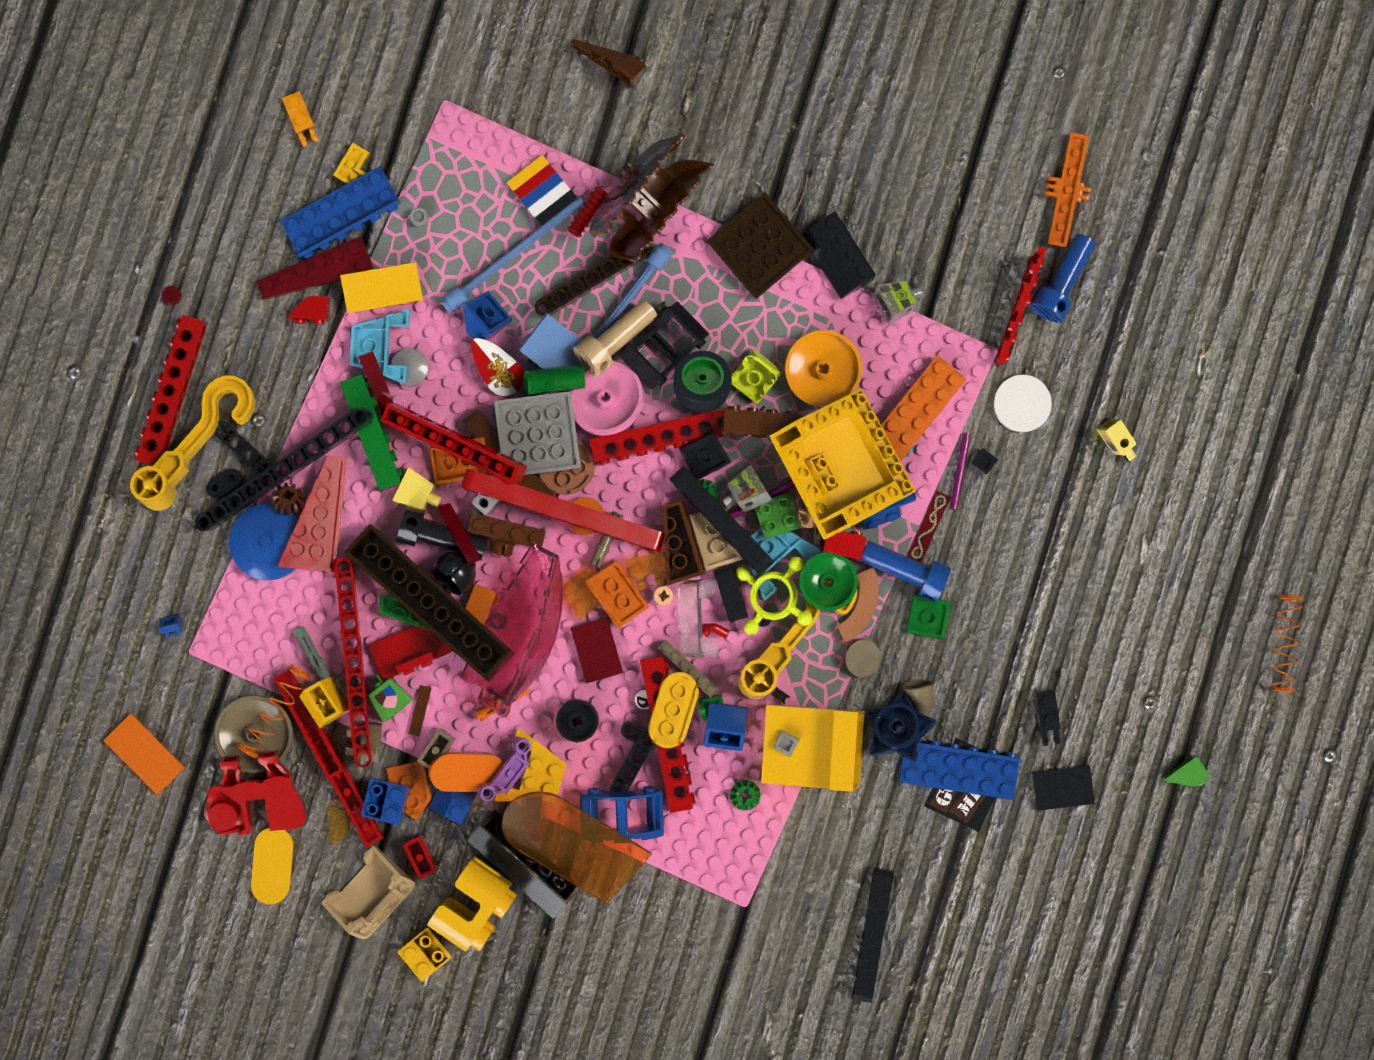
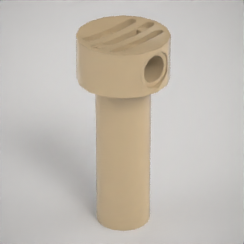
M642 300L597 339L588 335L575 346L573 352L577 360L588 373L598 378L613 365L611 356L657 318V313L647 301Z

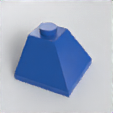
M489 291L463 306L466 332L472 339L481 338L488 341L513 320Z
M437 789L429 807L444 817L462 825L478 792H445Z

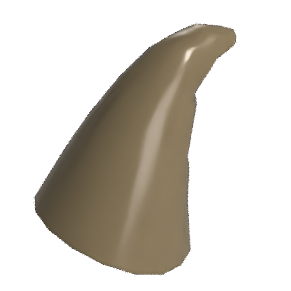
M911 680L904 683L903 689L909 696L915 711L929 716L933 702L934 682Z

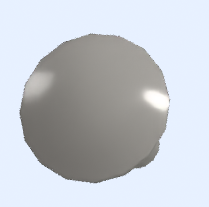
M413 348L402 349L395 354L391 361V365L408 367L407 384L400 383L402 385L417 386L427 376L429 369L428 360L419 350Z

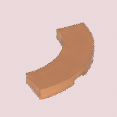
M874 567L857 574L859 584L857 605L852 614L845 621L837 625L844 643L852 640L865 629L876 610L879 585Z

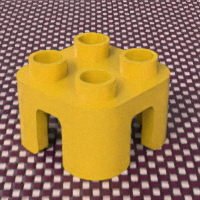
M474 856L455 882V886L480 904V910L474 912L455 898L447 897L431 917L427 926L465 952L470 946L480 951L496 927L487 921L491 914L494 913L502 919L518 895L509 889L513 882Z

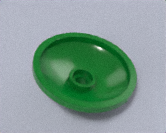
M830 552L820 553L809 559L802 568L799 578L800 590L805 600L813 607L824 611L837 610L847 605L853 599L858 586L857 573L852 563L844 556ZM825 579H829L831 581V584L829 586H826L824 584Z

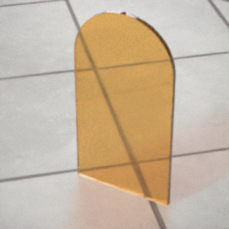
M537 791L523 794L508 804L503 814L502 830L504 836L515 849L606 904L652 855V852L566 799L553 793Z

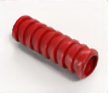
M594 187L595 191L590 193L591 196L587 197L588 201L584 202V207L581 206V211L577 212L578 215L574 216V221L570 222L571 226L567 227L568 231L578 238H581V233H584L585 228L589 227L588 223L592 222L591 219L594 218L595 213L608 194L600 187Z

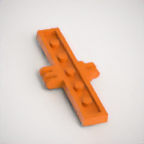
M1072 132L1069 134L1061 178L1047 177V181L1054 182V185L1046 184L1045 188L1051 189L1052 192L1044 191V196L1056 198L1047 245L1060 248L1067 247L1075 204L1081 203L1082 200H1090V196L1083 195V193L1090 194L1092 189L1084 187L1085 184L1080 182L1089 136Z

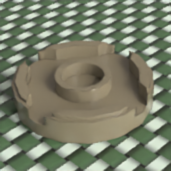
M860 638L853 640L846 647L843 662L849 673L857 677H867L873 674L880 665V650L872 641Z

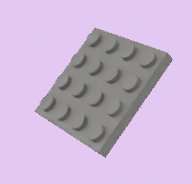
M571 391L494 401L500 452L528 465L524 476L581 468Z

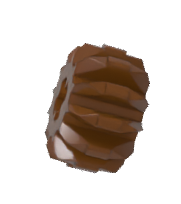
M286 482L284 487L278 485L277 490L272 492L271 503L275 504V510L280 509L281 515L287 512L290 516L291 511L297 514L299 508L303 507L304 494H301V488L295 489V484L290 487Z

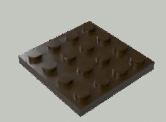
M765 192L706 241L755 300L814 251V248Z

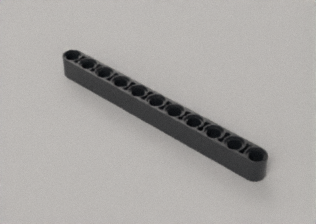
M365 408L354 409L198 515L195 519L196 528L200 531L216 529L268 494L278 485H281L368 426L373 420L372 412ZM361 412L365 413V420L363 422L359 420ZM347 422L350 429L345 433L343 425ZM330 433L334 436L332 443H329L327 440ZM314 444H317L318 451L316 454L312 452V446ZM299 454L303 458L301 464H298L296 461ZM283 465H285L287 468V472L285 475L281 473V467ZM268 475L271 477L270 485L265 483ZM252 486H254L256 490L254 496L250 494V488ZM236 497L240 499L238 507L234 503ZM221 507L225 511L223 517L219 515V509ZM205 518L209 520L207 528L203 524Z

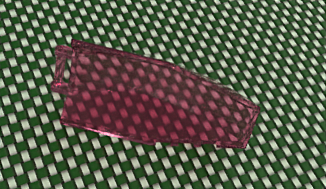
M533 542L520 561L522 564L517 574L512 573L510 576L512 582L507 589L503 588L501 590V599L497 604H492L484 623L515 654L490 682L486 681L467 663L461 674L462 680L482 688L477 699L478 703L493 709L502 718L508 716L512 703L533 683L541 672L553 648L561 620L563 579L559 555ZM491 695L501 700L500 704L491 700Z

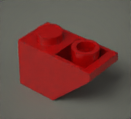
M308 296L289 313L288 318L294 321V324H305V321H313V324L324 325V322H330V298L328 296Z

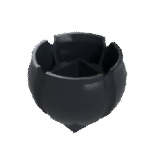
M458 549L456 552H448L440 556L435 561L431 572L441 585H447V590L461 596L472 587L475 581L476 563L468 564L464 555Z

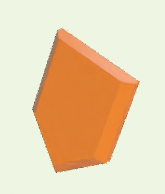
M417 761L386 768L388 780L411 785L404 813L417 821L432 798L426 768Z

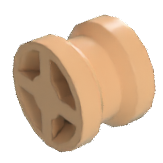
M662 586L655 591L654 599L659 605L666 606L672 602L673 593L668 587Z

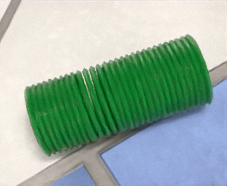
M582 364L527 370L524 372L525 388L528 395L585 389V372Z

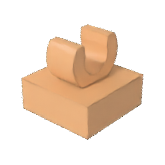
M799 508L798 517L802 528L817 529L808 509Z

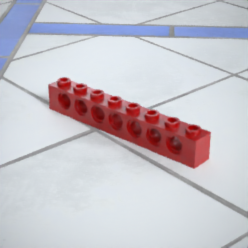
M183 314L177 320V332L170 342V354H167L164 360L165 370L158 379V384L160 385L152 398V402H154L153 407L147 413L146 420L148 422L146 428L142 429L140 436L142 441L135 450V461L153 466L165 451L168 450L208 323ZM191 332V339L184 341V334ZM181 350H185V358L179 360L178 353ZM179 368V376L173 378L172 371ZM173 386L174 393L171 396H167V388ZM166 404L168 411L166 414H161L160 408ZM157 423H161L162 430L156 433L154 427ZM151 441L156 442V448L153 451L149 450V443Z
M387 403L381 418V422L511 484L521 483L528 465L397 403Z
M728 408L589 439L594 462H599L600 466L609 464L611 459L617 458L618 461L627 460L629 455L633 454L640 457L648 455L647 451L655 450V453L667 450L666 447L674 445V448H679L685 442H690L707 433L699 429L700 424L703 422L710 425V430L713 429L717 438H722L721 427L718 425V421L722 418V411ZM689 427L692 433L690 436L684 437L681 435V429ZM670 431L673 434V438L670 441L663 440V432ZM651 435L654 438V443L652 445H645L643 443L645 436ZM627 440H633L636 443L632 450L625 448L624 444ZM607 445H616V452L608 454L606 452Z
M663 656L640 660L651 715L656 702L655 694L659 691L662 681L667 677L666 671H669L668 660H663ZM655 671H659L663 675L662 680L658 683L651 679V675ZM684 741L673 747L678 751L675 758L667 756L666 752L669 748H662L657 745L670 813L693 809L692 804H696L694 792L690 793L689 785H692L690 773L686 774L685 766H688L686 754L682 755L681 747H684ZM673 767L681 769L682 772L679 777H673L670 774V770ZM677 786H683L685 793L682 796H677L674 793V789Z

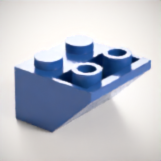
M709 702L704 746L742 751L748 707Z
M370 778L361 816L400 825L403 820L411 785Z

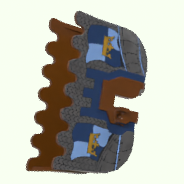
M683 134L655 142L639 156L633 165L626 163L625 166L629 168L628 172L624 170L619 172L622 175L619 179L623 186L614 187L605 196L603 203L597 210L588 231L594 238L598 234L607 235L612 229V223L620 217L626 221L608 244L607 248L614 257L637 263L642 257L641 252L648 248L654 241L653 237L665 228L667 219L672 218L677 213L678 205L688 199L689 191L696 188L701 182V176L708 173L714 166L713 163L682 159L665 169L660 168L659 164L666 160L684 139L685 136ZM631 205L643 218L638 221L625 207Z

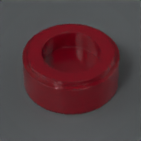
M167 286L162 292V299L168 305H177L182 300V292L175 286Z

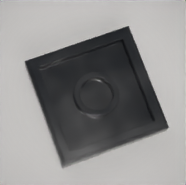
M713 429L679 447L681 454L697 480L731 463Z

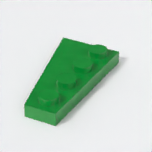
M381 594L380 615L430 630L392 595Z

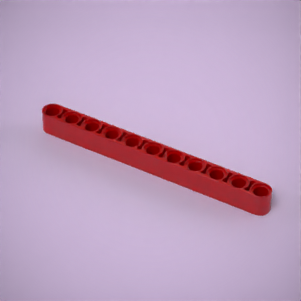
M466 469L461 488L652 551L660 552L664 541L665 533L518 484H511L505 480L472 469Z
M342 557L335 563V575L354 762L358 767L367 768L373 762L355 573L353 563L348 558ZM344 562L349 563L347 571H340V564ZM345 581L351 582V588L348 591L341 589V585ZM347 600L353 601V607L350 610L343 608V604ZM349 619L355 621V626L352 629H346L345 623ZM354 638L357 640L356 647L348 648V640ZM358 658V666L351 668L349 666L350 659ZM353 677H359L361 679V683L358 687H353L351 685V680ZM361 696L363 703L360 706H354V697ZM358 715H363L365 718V722L361 726L355 724V718ZM361 734H364L367 738L364 745H358L356 741L357 737ZM361 754H367L369 758L368 762L364 765H361L358 761Z

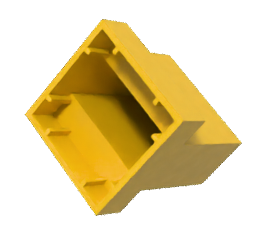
M766 705L761 783L827 788L829 790L849 792L860 788L865 710ZM782 730L800 739L791 757L773 748Z

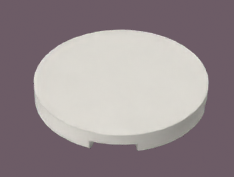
M1013 376L1004 381L995 393L994 412L997 419L1003 426L1016 432H1029L1037 429L1047 420L1051 411L1052 402L1047 387L1033 376Z

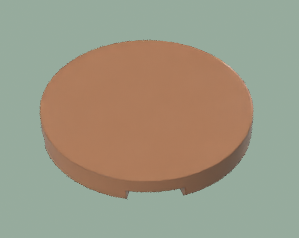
M578 439L580 469L539 474L545 486L555 493L562 495L578 493L587 487L593 478L595 471L593 454Z

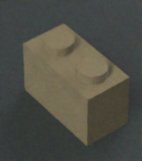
M439 728L417 762L429 769L432 761L438 758L440 754L448 752L457 738Z

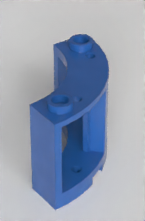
M644 786L640 790L619 792L589 788L588 791L580 793L581 834L583 839L603 842L604 839H614V842H631V838H641L643 841L664 836L663 795L661 790L654 789L653 786ZM646 798L647 825L628 828L627 800ZM597 799L615 800L616 829L598 827Z

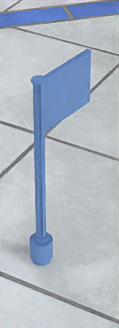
M660 243L654 247L645 259L648 262L646 264L647 267L593 336L595 339L615 323L651 274L656 270L661 271L673 252L666 245ZM548 313L544 315L518 349L542 369L581 365L573 352V348L581 340Z

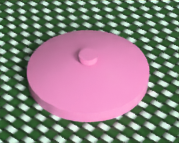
M613 361V365L598 378L592 376L584 369L585 389L569 390L571 391L575 422L585 431L603 436L619 433L632 425L641 413L644 404V389L638 376L630 367Z

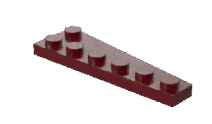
M360 236L256 281L263 299L267 300L292 292L303 291L307 288L341 281L340 275L372 270L375 267L363 238Z

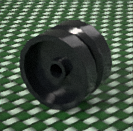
M582 699L570 700L562 705L556 717L557 729L561 736L568 741L576 743L586 741L592 737L598 729L600 721L598 711L594 705ZM576 717L581 718L582 722L580 724L575 723L574 719Z

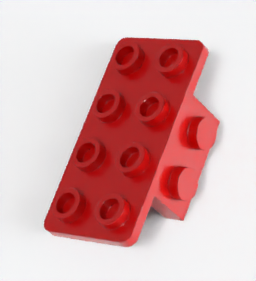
M417 626L384 638L369 646L381 678L384 680L401 673L404 676L415 672V667L421 665L422 668L433 664L432 660L453 652L432 631Z

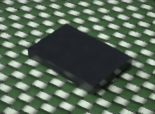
M1090 765L1032 772L1037 811L1095 804Z

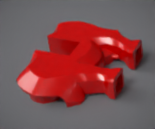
M278 750L261 752L259 754L258 762L268 771L266 773L267 777L263 780L250 779L244 781L241 778L240 755L221 758L219 766L224 771L221 785H215L209 789L206 795L208 799L204 813L209 825L220 835H229L238 832V835L251 834L254 825L249 801L265 799L270 831L301 828L305 823V804L293 783L291 771L285 768L278 759Z

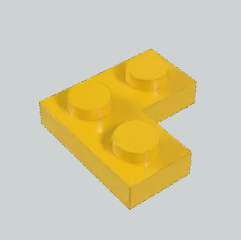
M352 143L333 175L347 184L366 173L360 169L370 153Z

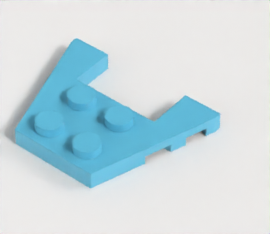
M405 309L396 314L392 313L380 319H373L352 326L350 365L363 369L358 356L373 351L383 377L407 384L408 367L388 365L391 327L410 328L411 310Z
M759 528L751 536L774 561L761 575L767 573L794 548L807 561L821 552L820 548L792 532H786L765 539L762 529ZM749 565V567L751 568V571H752L754 577H755L756 579H757L758 577H760L761 575H759V574ZM770 579L763 582L759 587L764 600H767L778 590Z

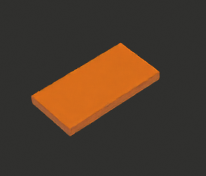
M130 713L103 740L156 795H159L186 768L133 713Z

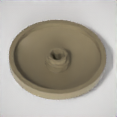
M248 695L234 700L221 712L215 725L214 737L218 752L221 757L240 755L239 765L243 772L258 773L267 771L258 762V758L249 756L237 747L238 742H241L252 748H263L259 740L248 730L249 727L264 733H273L271 727L258 715V712L275 718H283L277 707L265 696ZM272 700L282 710L285 718L283 720H276L263 716L273 727L274 735H264L253 731L264 744V750L255 751L260 754L261 752L278 750V759L281 762L290 750L293 741V726L286 710L279 703Z

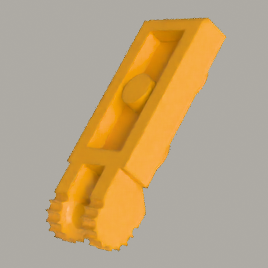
M298 91L283 97L282 100L303 147L307 146V140L303 134L307 130L310 131L314 142L319 141L301 92Z

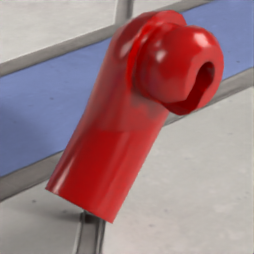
M704 623L700 630V634L706 637L710 635V632H713L723 638H727L730 632L727 628L714 623Z

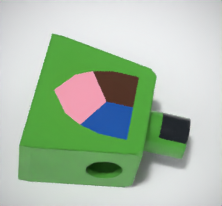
M377 674L369 680V683L375 689L369 694V698L383 723L387 722L414 700L392 678L384 683Z

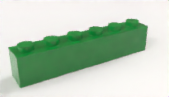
M361 374L340 382L350 411L356 408H365L373 414L372 422L358 433L379 491L382 492L400 485L404 474L401 467L397 468L395 461L398 458L395 450H391L389 446L391 438L388 431L384 432L382 425L385 423L381 422L382 414H378L376 410L378 404L375 396H371L369 390L371 386L368 379ZM361 412L359 414V420L361 422L365 420L364 412Z

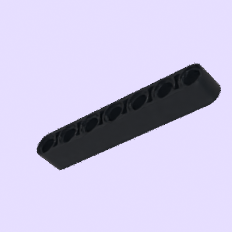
M682 466L669 478L674 486L759 575L774 563L773 559L686 467Z
M874 868L852 1000L872 1003L894 871L880 868Z

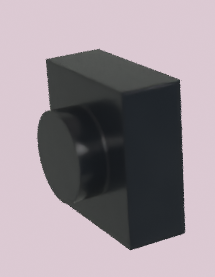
M982 448L971 464L987 475L998 459Z

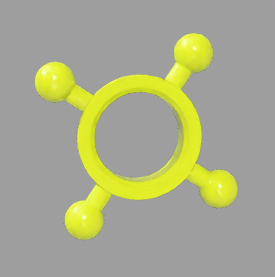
M792 557L789 560V568L785 574L768 572L756 579L751 575L748 567L740 566L736 569V578L740 581H747L752 585L750 601L757 613L752 620H748L744 624V631L747 634L754 635L759 631V623L762 618L779 620L792 613L797 617L798 623L802 626H807L812 622L813 617L809 611H801L796 607L798 590L791 577L795 572L801 571L804 566V562L800 557ZM769 579H779L789 589L790 597L788 604L784 609L776 613H769L763 610L757 600V592L760 585Z

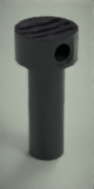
M406 506L396 542L414 547L416 540L455 552L458 549L460 550L447 525L425 519V510ZM413 524L415 527L408 528L406 525ZM467 532L482 559L488 538Z

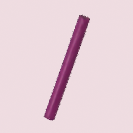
M963 433L950 504L951 509H958L971 436L968 433Z
M791 479L768 493L771 498H774L791 489L795 484ZM738 508L730 512V515L735 519L746 512Z

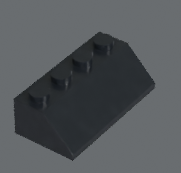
M836 211L819 220L802 234L814 248L812 252L813 257L841 300L874 280L875 272Z

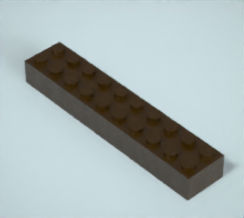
M369 524L344 552L486 681L490 682L515 654L511 648L372 524Z

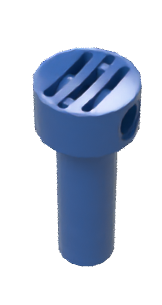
M1083 234L1075 235L1047 287H1038L1029 304L1036 314L1055 323H1062L1072 306L1068 296L1096 246V243L1091 238Z
M870 540L867 541L861 558V562L920 587L918 595L935 603L939 599L951 571L950 567L935 560H932L930 565L927 566Z

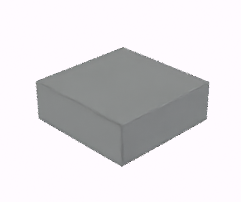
M782 730L773 748L791 757L800 739Z

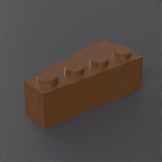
M728 406V409L722 411L721 434L735 436L752 435L751 437L767 438V436L802 418V415H797V411H785V414L778 413V410L766 409V412H758V408H747V411L739 410L737 406Z
M684 500L664 505L667 585L706 574Z

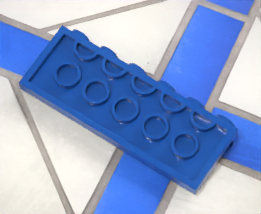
M379 166L280 220L296 249L298 258L304 257L306 260L314 256V251L317 249L325 250L332 246V241L336 239L341 241L347 238L348 232L352 230L357 232L365 228V223L378 221L382 218L381 214L385 212L390 214L399 209L398 205L401 202L382 167Z
M920 739L917 762L902 756L899 782L1014 800L1019 762H1021V758H1018L1016 753L1005 752V755H999L997 750L986 749V752H979L977 747L967 746L966 750L960 749L958 744L948 743L947 747L941 746V742L929 740V744L921 743L922 739Z

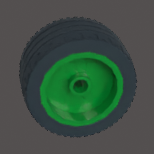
M705 350L694 351L684 356L677 364L674 372V391L679 402L689 410L700 413L718 409L727 400L731 390L732 376L727 362L716 353Z

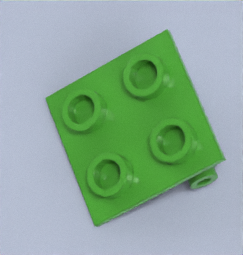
M790 493L772 498L770 502L755 508L765 539L802 528Z

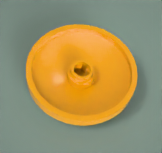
M819 330L804 335L792 346L785 363V376L788 386L798 399L808 405L823 408L855 392L862 376V361L854 344L845 336L833 331Z

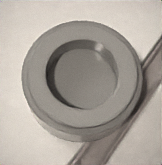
M415 207L411 210L409 219L414 226L422 227L428 223L429 215L424 208Z

